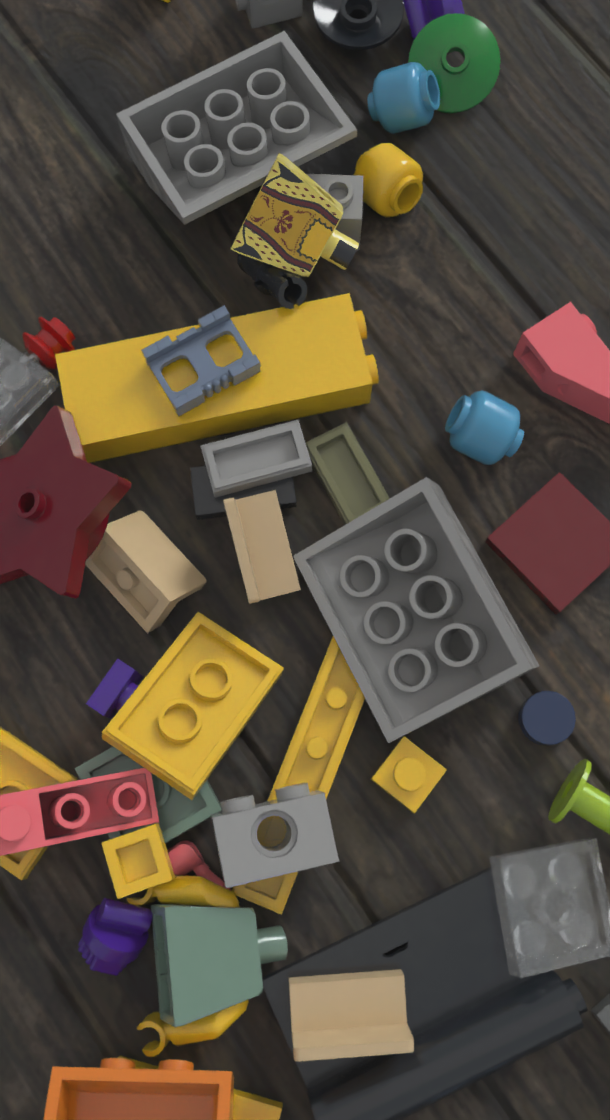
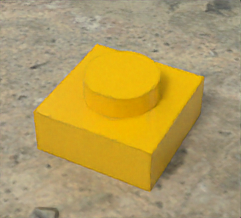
M403 736L371 780L409 811L415 813L447 769Z
M159 823L101 843L117 899L175 879Z

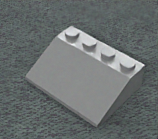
M285 31L116 114L128 154L149 187L184 225L263 185L278 153L286 156L298 167L357 137L356 127Z
M427 477L293 555L388 743L539 667L537 660L440 485Z

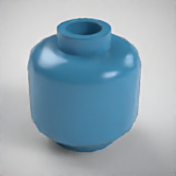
M409 62L379 72L374 80L373 92L368 94V109L372 119L379 121L382 127L391 134L429 124L434 110H437L440 106V91L437 79L431 70L426 71L418 62Z
M483 390L474 392L469 397L466 395L461 396L452 408L445 425V431L450 433L449 441L452 448L484 465L495 464L504 455L512 457L520 447L524 437V431L519 428L521 417L519 410L514 405Z

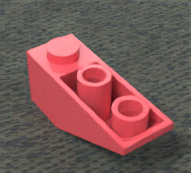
M569 302L524 331L513 355L542 392L610 424V350L597 335V330L592 320L585 314H580L575 306Z
M145 768L0 795V856L158 823L159 816L152 773Z

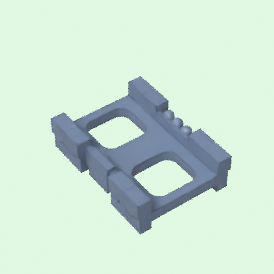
M225 305L198 319L200 327L197 329L193 327L176 336L177 340L172 342L170 337L166 336L141 350L147 365L155 375L178 417L204 403L205 395L212 397L213 391L220 393L221 387L227 389L229 382H232L235 386L261 372L260 361L248 348L230 319V313ZM228 334L234 338L243 355L231 364L219 367L211 358L206 346L215 339ZM184 358L190 362L198 375V380L187 388L175 392L171 390L163 377L162 369Z

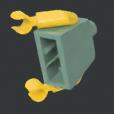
M175 875V879L148 888L143 898H127L129 904L137 906L152 904L157 899L162 903L151 905L160 1012H153L147 1015L137 1027V1030L151 1027L159 1033L160 1041H151L142 1049V1052L147 1057H154L160 1054L169 1041L176 1046L219 1038L246 1011L249 999L262 993L261 964L282 961L287 957V939L280 925L257 929L256 914L253 908L239 906L234 892L202 876Z

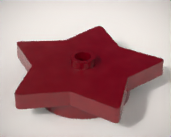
M53 406L17 454L0 459V584L31 575L57 594L76 599L80 595L86 560L96 550L103 538L110 511L130 490L132 485L129 480L95 466L86 460L71 412L59 406Z

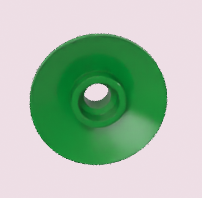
M447 14L432 20L418 33L411 46L408 63L418 62L426 71L431 70L434 73L440 91V106L437 111L460 113L480 104L493 89L500 70V51L493 33L483 22L466 14ZM454 51L461 53L464 58L463 64L459 67L450 66L446 60L449 53Z

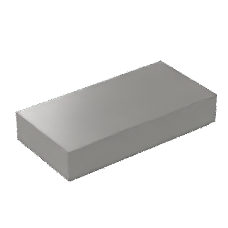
M299 420L201 445L215 498L312 472V463Z

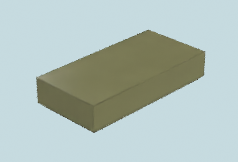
M347 422L306 442L312 467L344 525L390 499Z

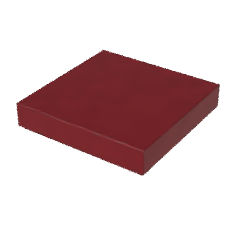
M560 472L485 540V543L555 615L560 613L610 566V521Z

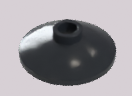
M314 0L313 4L315 24L321 34L333 44L350 50L372 49L389 41L399 30L404 13L403 0Z

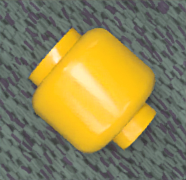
M391 143L378 144L363 153L356 163L354 175L363 176V202L384 217L405 214L420 200L423 192V172L421 166Z

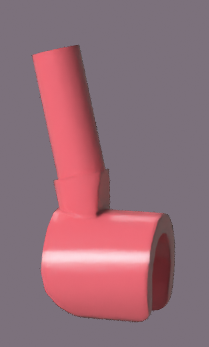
M188 840L180 841L167 850L174 875H186L193 870L197 876H202L226 888L224 882L209 869L210 867L204 862L200 851L193 842Z

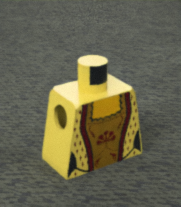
M278 153L233 242L231 250L300 276L309 277L320 257L345 270L353 259L359 243L336 230L343 215V206L286 156Z

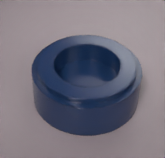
M542 691L530 696L524 701L519 711V725L522 732L530 741L539 745L558 744L566 740L575 727L576 716L573 706L567 698L554 691Z

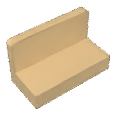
M276 490L237 500L234 497L223 500L249 604L301 590Z
M137 511L108 523L98 547L85 563L147 633L160 627L178 601L202 589L207 581L143 511Z
M401 969L289 977L291 1033L295 1061L414 1052V1038L407 1024L405 982Z

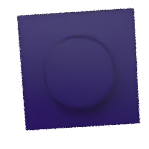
M117 659L86 704L101 715L113 719L137 689L144 676Z

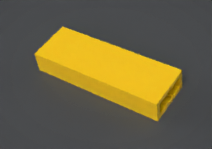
M350 293L304 302L299 306L294 304L292 309L280 307L230 318L252 354H255L260 361L261 372L235 386L232 382H229L227 389L221 387L220 393L213 391L212 397L205 395L204 403L179 417L152 370L147 365L141 350L166 336H169L173 342L177 340L176 336L193 327L195 329L199 328V324L55 354L64 407L73 416L86 460L91 463L370 403L372 386L379 383V376L374 355H365L362 340L367 339L366 322L362 310L354 311ZM228 334L215 339L206 346L211 358L219 367H225L240 359L243 355L234 338ZM184 358L162 369L163 377L171 390L175 392L187 388L198 380V375L190 362Z

